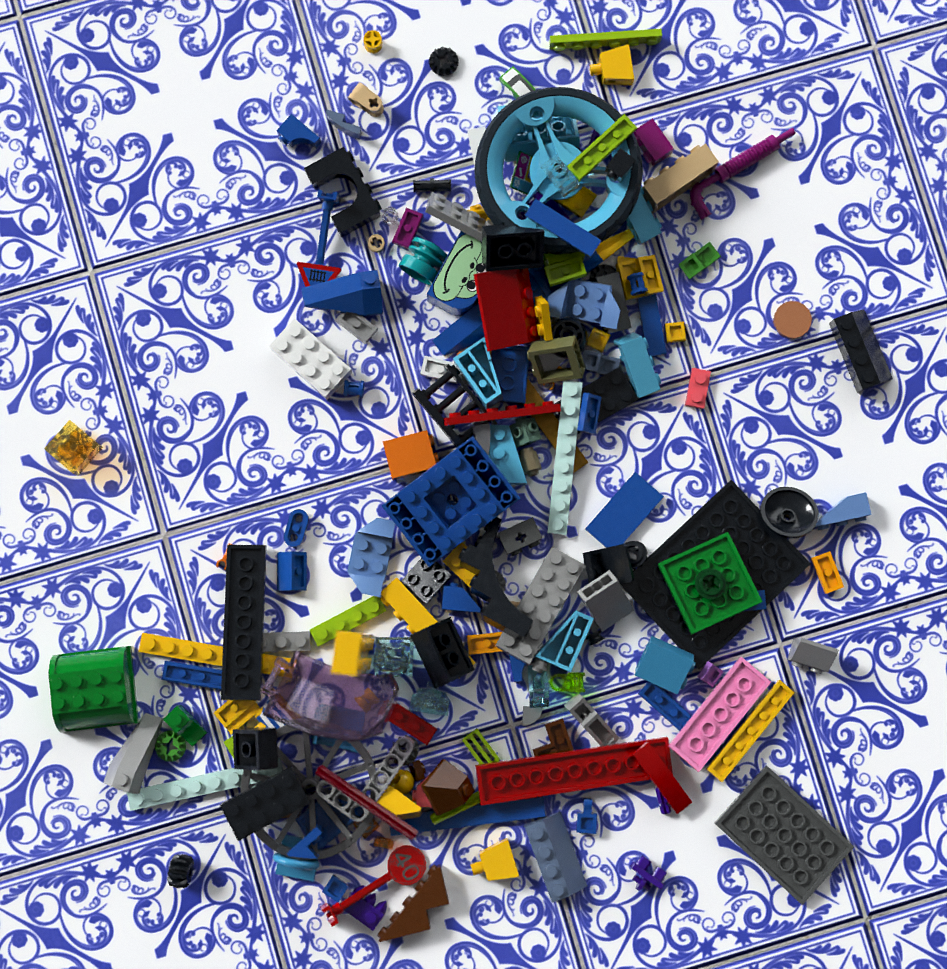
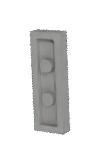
M311 632L264 633L263 652L311 651Z

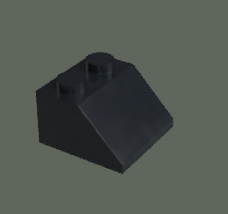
M276 728L233 729L234 769L266 770L278 768Z

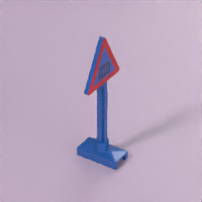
M318 189L317 197L323 202V215L316 263L297 262L305 287L336 279L342 271L341 268L324 265L331 211H333L334 204H340L341 196L337 192L325 194L323 190Z

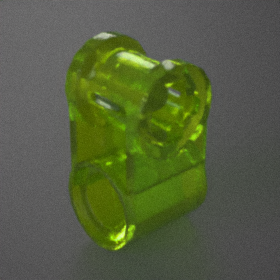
M585 672L552 674L548 679V686L554 691L586 692L583 680ZM556 677L562 679V685L559 688L553 686V679Z

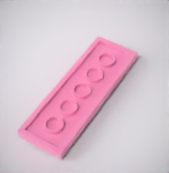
M739 657L668 747L693 769L700 772L771 681L743 657Z

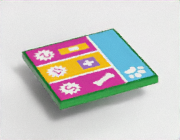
M521 151L518 152L509 188L528 195L533 187L530 179V163L533 156Z

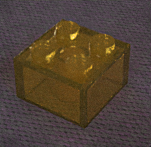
M69 420L44 449L72 474L79 476L102 450L103 446L75 422Z

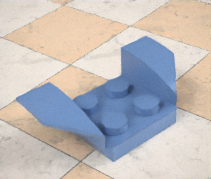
M575 279L569 281L548 296L547 302L549 303L551 317H570L601 323L600 326L617 329L621 310L612 295V285Z
M376 518L355 533L347 572L362 594L381 597L393 544L395 528L393 520Z

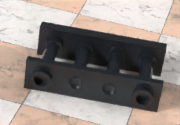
M446 364L444 368L448 372L426 390L423 389L421 391L417 388L412 392V395L457 448L473 435V428L471 426L462 435H457L453 430L455 425L445 426L444 418L441 416L443 410L464 392L471 399V402L459 411L461 416L468 415V411H473L476 407L481 413H487V410L458 376L460 374L459 370L454 365ZM453 377L460 387L438 405L435 404L433 406L429 401L430 396ZM488 420L491 425L497 424L495 420Z

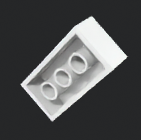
M295 318L269 345V348L326 400L353 373L350 367Z

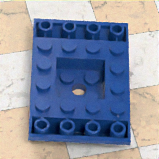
M472 436L386 501L382 507L429 567L520 500L521 497L475 437ZM455 494L458 497V503H449L448 496Z

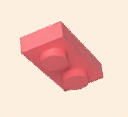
M697 368L691 369L685 406L704 409L711 371Z

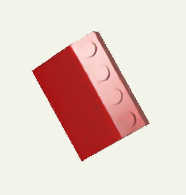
M528 268L486 271L474 274L487 351L539 340L540 336L537 332V318Z

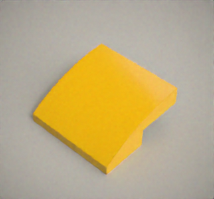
M655 255L638 257L635 260L615 264L616 270L620 275L625 301L664 291ZM643 272V281L648 292L632 296V289L627 276Z

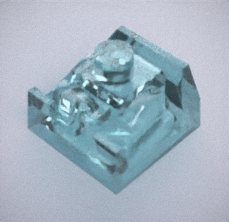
M376 637L373 661L375 675H378L380 670L382 673L390 674L392 677H399L401 674L412 677L414 643L412 638Z
M428 681L426 689L419 688L415 694L412 693L409 710L448 716L449 699H447L446 692L438 691V688L435 689L432 682Z

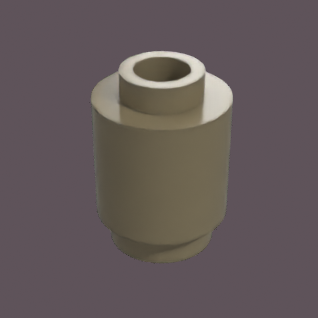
M533 447L520 450L519 459L524 475L528 474V477L538 475L539 470L542 468L537 452L534 451Z

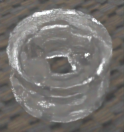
M393 207L385 208L382 212L383 222L388 226L395 225L399 220L398 211ZM389 212H392V215H396L392 221L385 218Z

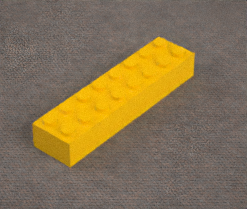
M336 631L331 673L358 676L370 670L372 658H368L369 651H372L374 646V639L371 638V634Z

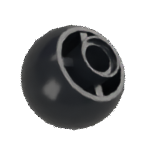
M565 317L551 325L553 339H555V333L559 329L561 331L559 338H562L564 333L569 332L576 336V338L580 337V352L582 353L588 343V334L585 326L580 321ZM566 351L553 353L560 358L568 359Z

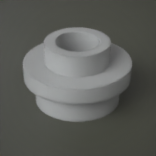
M534 657V660L530 663L533 665L532 669L539 673L549 669V663L537 657Z

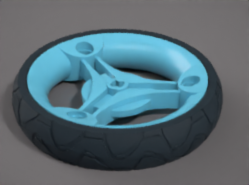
M569 87L538 89L526 93L506 105L486 128L480 140L475 159L474 173L477 194L485 213L494 225L543 229L545 254L558 255L580 252L530 219L521 220L517 215L520 212L526 213L530 206L527 204L537 191L543 195L540 202L545 204L550 199H568L576 195L584 186H598L606 188L608 193L606 200L591 216L575 224L599 238L601 242L613 235L631 214L640 194L643 167L640 148L634 133L611 153L613 158L621 148L636 159L635 165L621 183H615L608 178L605 172L606 167L600 166L595 167L590 173L606 175L605 180L587 178L586 176L579 182L566 166L579 156L581 152L569 143L559 142L550 127V122L553 117L572 118L589 125L602 135L622 115L602 98L592 93ZM534 115H540L542 117V120L537 122L534 121L532 117ZM544 128L551 143L546 145L543 144L538 132ZM524 130L533 132L538 151L534 154L530 163V179L533 187L525 199L520 202L512 201L507 193L503 178V164L511 142L520 131ZM555 168L562 170V173L555 172Z

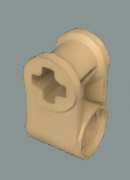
M360 82L348 96V99L355 106L363 109L373 117H378L384 112L381 98Z

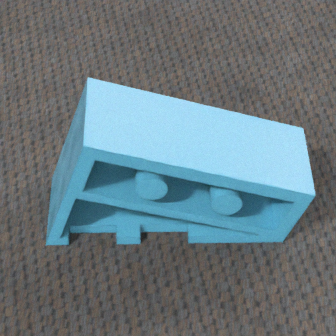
M642 186L637 202L626 220L627 226L638 244H642L662 233L660 230L662 228L661 223L657 218H654L650 202H646L643 197L644 190Z
M632 332L613 340L614 345H618L621 353L619 357L621 362L625 364L626 374L637 397L641 398L661 390L659 386L661 384L660 377L653 369L655 362L653 357L649 356L647 352L649 346L646 338H642L641 335Z

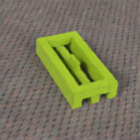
M477 728L462 739L479 764L484 763L467 741L468 739L472 740L488 763L500 760ZM475 734L478 735V737L481 739V741L484 743L486 748L489 750V752L495 759L491 761V759L485 753L483 748L474 738Z

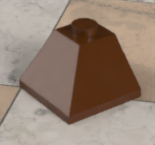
M445 759L439 762L421 785L435 814L438 816L464 805L475 791L468 776Z

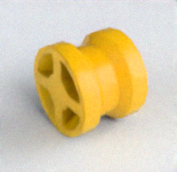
M375 30L366 32L363 38L365 49L369 53H378L383 45L381 34Z

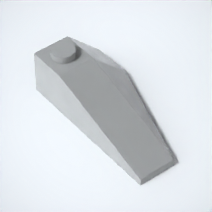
M148 713L144 714L109 764L104 784L129 793L139 794L164 718Z

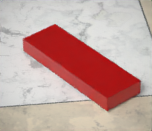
M390 698L387 699L378 715L428 745L438 729Z

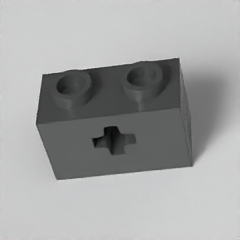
M533 517L497 534L506 554L511 553L512 556L523 552L521 548L526 546L533 548L539 545V540L542 539ZM518 533L526 536L524 543L516 541Z

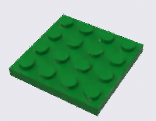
M729 532L657 564L691 635L763 602ZM708 568L720 571L726 579L725 592L719 598L713 600L699 595L694 585L696 576L702 570ZM714 577L710 581H704L707 584L706 591L711 587L715 588L713 584Z

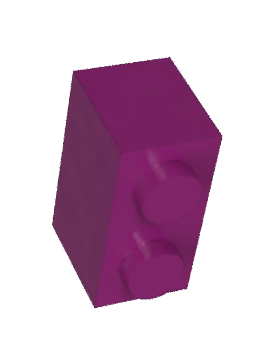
M653 118L638 127L634 132L637 143L643 151L644 159L653 166L672 154L673 146Z

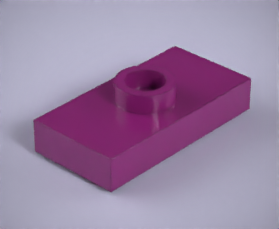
M406 207L392 243L408 249L412 245L424 214Z

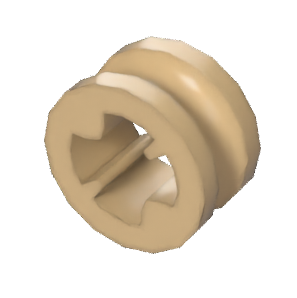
M378 234L370 236L368 239L369 249L373 252L383 250L385 246L384 238ZM374 239L377 241L381 240L382 244H379V248L371 245Z

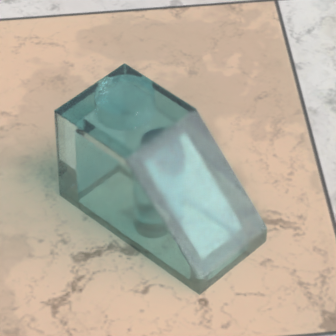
M527 665L529 707H549L547 671L539 673L532 669L533 665Z

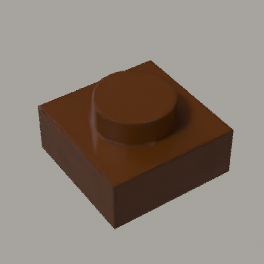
M414 760L408 764L409 772L413 775L414 781L425 779L424 774L426 770L420 760Z

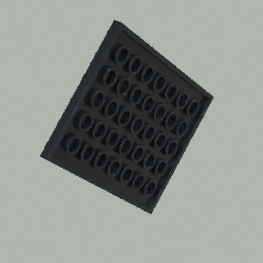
M732 480L723 486L647 557V561L643 563L642 567L639 566L633 571V582L620 584L678 648L694 654L695 666L698 669L704 666L762 610L740 612L691 635L657 565L658 563L729 532L756 589L765 590L766 606L811 565L787 538L776 535L766 527L762 521L760 509Z

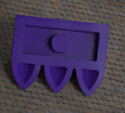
M358 886L352 891L350 896L356 893L357 891L361 890L365 886ZM372 893L344 911L374 931L385 915L387 901H382L374 906L376 893Z

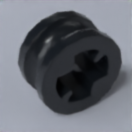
M601 630L587 636L586 640H589V646L605 638L601 636Z

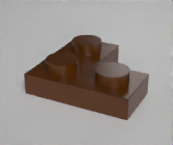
M563 718L544 724L550 743L532 749L534 756L574 750Z

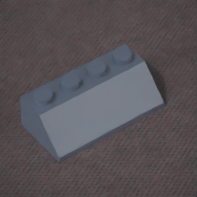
M559 811L524 824L551 902L569 897L587 887L561 812Z

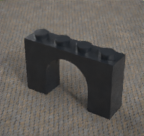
M344 147L304 168L314 189L338 178L349 180L356 186L357 197L350 207L331 216L332 222L341 238L381 217L379 210L382 209L378 200H373L371 196L373 192L369 184H364L362 171L359 167L355 168L353 155L350 151L346 152Z

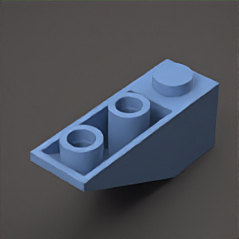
M864 492L842 498L818 519L815 527L818 530L829 528V524L836 523V526L848 524L847 520L854 519L855 522L867 520L866 516L872 515L867 493Z

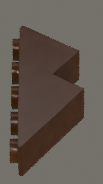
M433 864L427 872L429 875L425 881L420 880L414 888L416 890L415 894L412 897L408 895L402 903L404 906L400 912L395 911L389 919L391 921L390 925L387 928L383 926L378 932L379 942L431 929L427 909L449 904L440 864L437 866Z

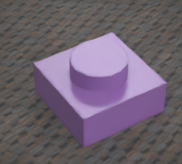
M708 661L697 677L711 687H714L724 671Z

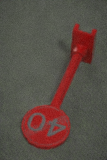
M403 845L396 848L388 858V872L340 903L337 902L330 907L326 902L320 906L323 913L329 910L326 916L327 918L332 916L328 920L330 925L333 927L339 923L337 916L344 913L343 910L392 879L402 885H411L418 882L426 870L424 854L418 848L411 845Z

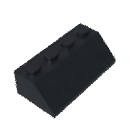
M864 309L850 312L829 322L857 393L893 379Z

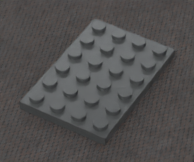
M767 765L714 822L801 905L808 900L854 848L845 837Z

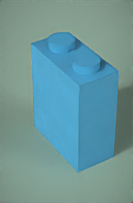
M651 636L635 668V676L678 694L679 690H683L686 686L688 672L692 673L695 667L694 654Z

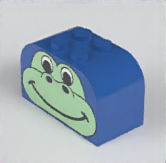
M460 231L427 292L428 303L454 316H463L478 303L474 274L486 272L482 263L481 241Z

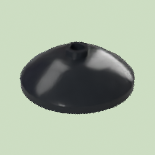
M779 487L771 490L763 498L760 507L761 518L766 527L776 535L792 539L806 536L815 528L819 516L814 500L806 492L794 487Z

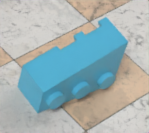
M483 337L454 357L453 361L486 409H489L501 401L503 397L490 353L487 351L485 337Z
M490 425L489 457L511 485H527L509 425Z
M574 611L535 654V657L571 672L594 618L579 611Z

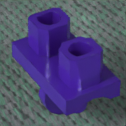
M643 855L636 863L632 862L630 865L631 869L642 876L640 878L634 875L632 878L637 883L635 889L640 891L642 888H645L649 891L651 885L647 883V880L659 889H662L664 886L662 882L667 874L666 871L657 866L652 874L647 872L646 870L652 862Z

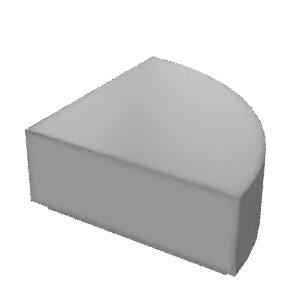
M523 706L522 726L534 723L540 717L543 707Z

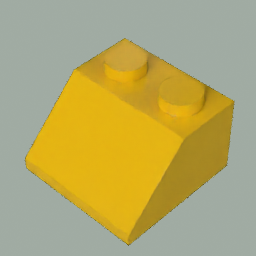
M391 785L387 787L377 801L378 804L402 820L422 815L421 807Z

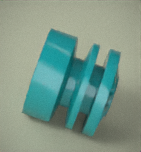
M414 237L413 245H410L408 248L414 256L405 254L399 263V268L412 278L431 286L438 274L433 267L440 269L447 254L436 244L419 237Z

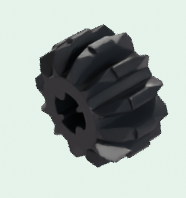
M185 854L173 856L167 873L169 886L179 889L188 887L194 870V861L191 856Z

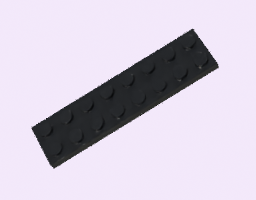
M227 545L221 700L261 701L266 545Z

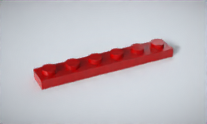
M554 401L542 402V406L537 407L535 403L524 404V408L517 409V405L506 406L504 411H498V407L487 409V413L473 410L468 411V415L461 416V412L449 413V417L444 418V424L447 426L559 412L561 407L560 404H554Z

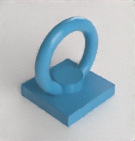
M286 834L281 844L292 848L302 837ZM280 853L273 855V860L277 863L275 874L314 882L316 870L320 866L319 859L301 860L287 857Z

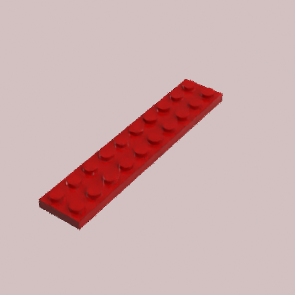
M668 737L475 765L480 804L488 805L651 780L632 754L646 742L650 743L673 774Z

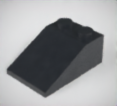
M509 225L482 226V263L485 270L499 271L543 267L544 230Z

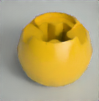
M402 769L399 770L390 785L400 793L407 794L414 787V777L409 771Z

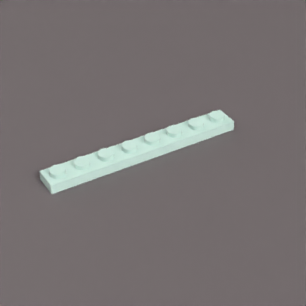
M563 381L547 533L567 535L583 382Z
M278 758V768L252 770V773L272 777L283 771L281 759ZM230 768L143 787L140 789L139 794L127 792L130 811L241 787L244 770ZM250 779V784H255V783H260V782H262V781Z

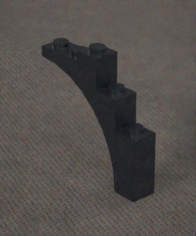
M495 517L486 524L484 528L486 532L483 537H478L475 546L469 544L467 549L463 548L459 555L460 566L476 574L470 582V586H472L471 593L487 601L481 610L482 621L524 642L533 625V620L521 613L509 601L495 575L493 546L502 522L501 518Z

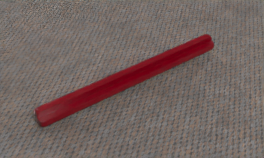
M320 765L316 770L317 776L408 839L413 840L418 834L415 828L325 766Z

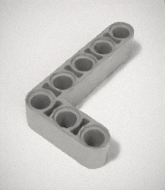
M404 736L395 743L362 792L365 795L368 790H372L376 794L374 801H378L414 750L415 743L412 738ZM401 741H407L410 744L409 751H403L400 748ZM391 757H395L398 760V767L394 768L389 765ZM378 774L386 775L387 782L385 784L379 783L377 779ZM325 780L318 784V794L352 820L360 822L369 815L370 812L348 796H346L348 803L346 805L341 804L339 796L345 794L332 785L331 793L324 792L323 785L328 783ZM357 806L362 807L364 809L363 816H357L355 814V808Z

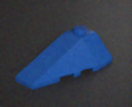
M377 270L358 272L301 288L304 307L326 311L330 309L340 311V313L349 312L359 316L383 314L381 286Z
M479 303L432 340L443 356L464 350L485 337Z

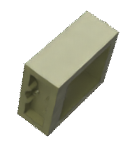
M576 336L532 342L527 351V358L532 363L533 376L537 378L538 384L580 379L583 377L586 367ZM566 351L571 365L570 368L544 371L539 355Z

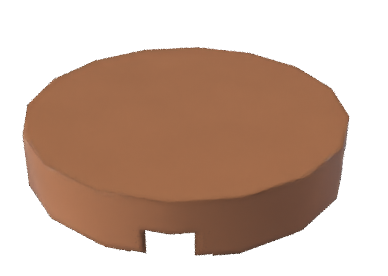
M798 301L783 303L777 308L773 316V324L777 332L787 339L802 337L808 332L812 322L809 309Z

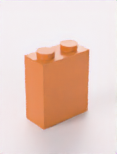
M427 430L382 441L392 480L424 473L439 461L437 452L433 453L431 447L435 445L432 434L428 435Z

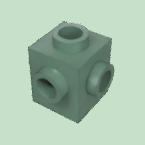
M526 416L515 419L516 423L509 426L516 448L542 439L535 418L527 419Z

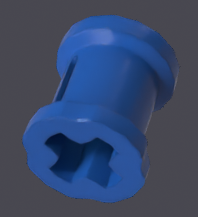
M643 272L627 276V280L630 281L632 296L648 292L644 285Z
M345 379L344 397L356 395L363 398L364 381L349 382Z

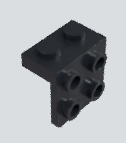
M626 544L582 553L588 583H591L609 570L620 584L634 581Z

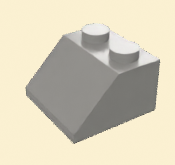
M793 638L787 660L792 661L793 666L803 668L805 665L811 667L810 671L822 674V671H829L838 655L839 649L804 638Z

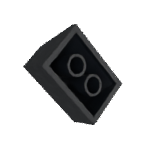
M451 617L410 635L435 689L475 670Z

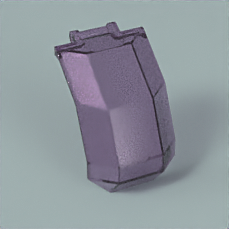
M300 650L295 651L289 663L284 658L277 657L274 662L275 666L266 683L262 684L260 688L261 693L271 698L263 712L264 716L310 735L351 742L364 740L383 733L397 703L400 689L392 673L382 676L366 673L358 676L331 673V665L306 656ZM282 669L285 673L275 690L273 685Z

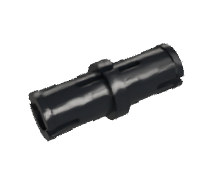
M430 178V180H413L414 193L450 192L451 179L434 180V178Z

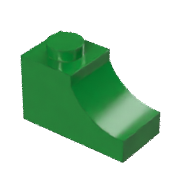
M177 705L163 719L175 733L183 737L192 747L208 733L182 705Z

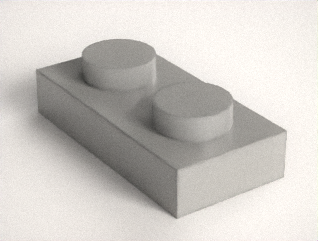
M341 313L336 318L338 324L365 345L378 330L377 327L363 316L355 313Z

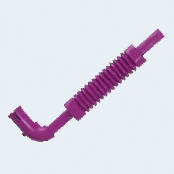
M791 128L777 137L774 135L766 137L716 167L714 175L700 183L694 184L690 191V205L694 207L700 219L703 220L711 215L703 201L704 198L701 194L703 189L718 180L720 183L725 182L780 149V143L796 134L795 130Z

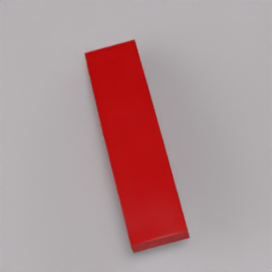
M646 742L632 753L676 814L692 803L684 789L649 742Z

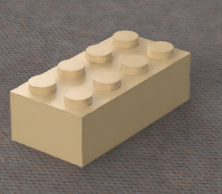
M706 143L701 147L700 145L695 146L690 151L691 154L686 157L684 155L679 157L674 162L675 165L670 168L666 166L659 172L660 175L655 178L652 176L643 183V197L646 202H650L653 208L652 214L714 172L719 161Z

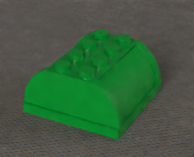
M131 646L52 655L48 671L51 708L55 726L60 733L139 723Z

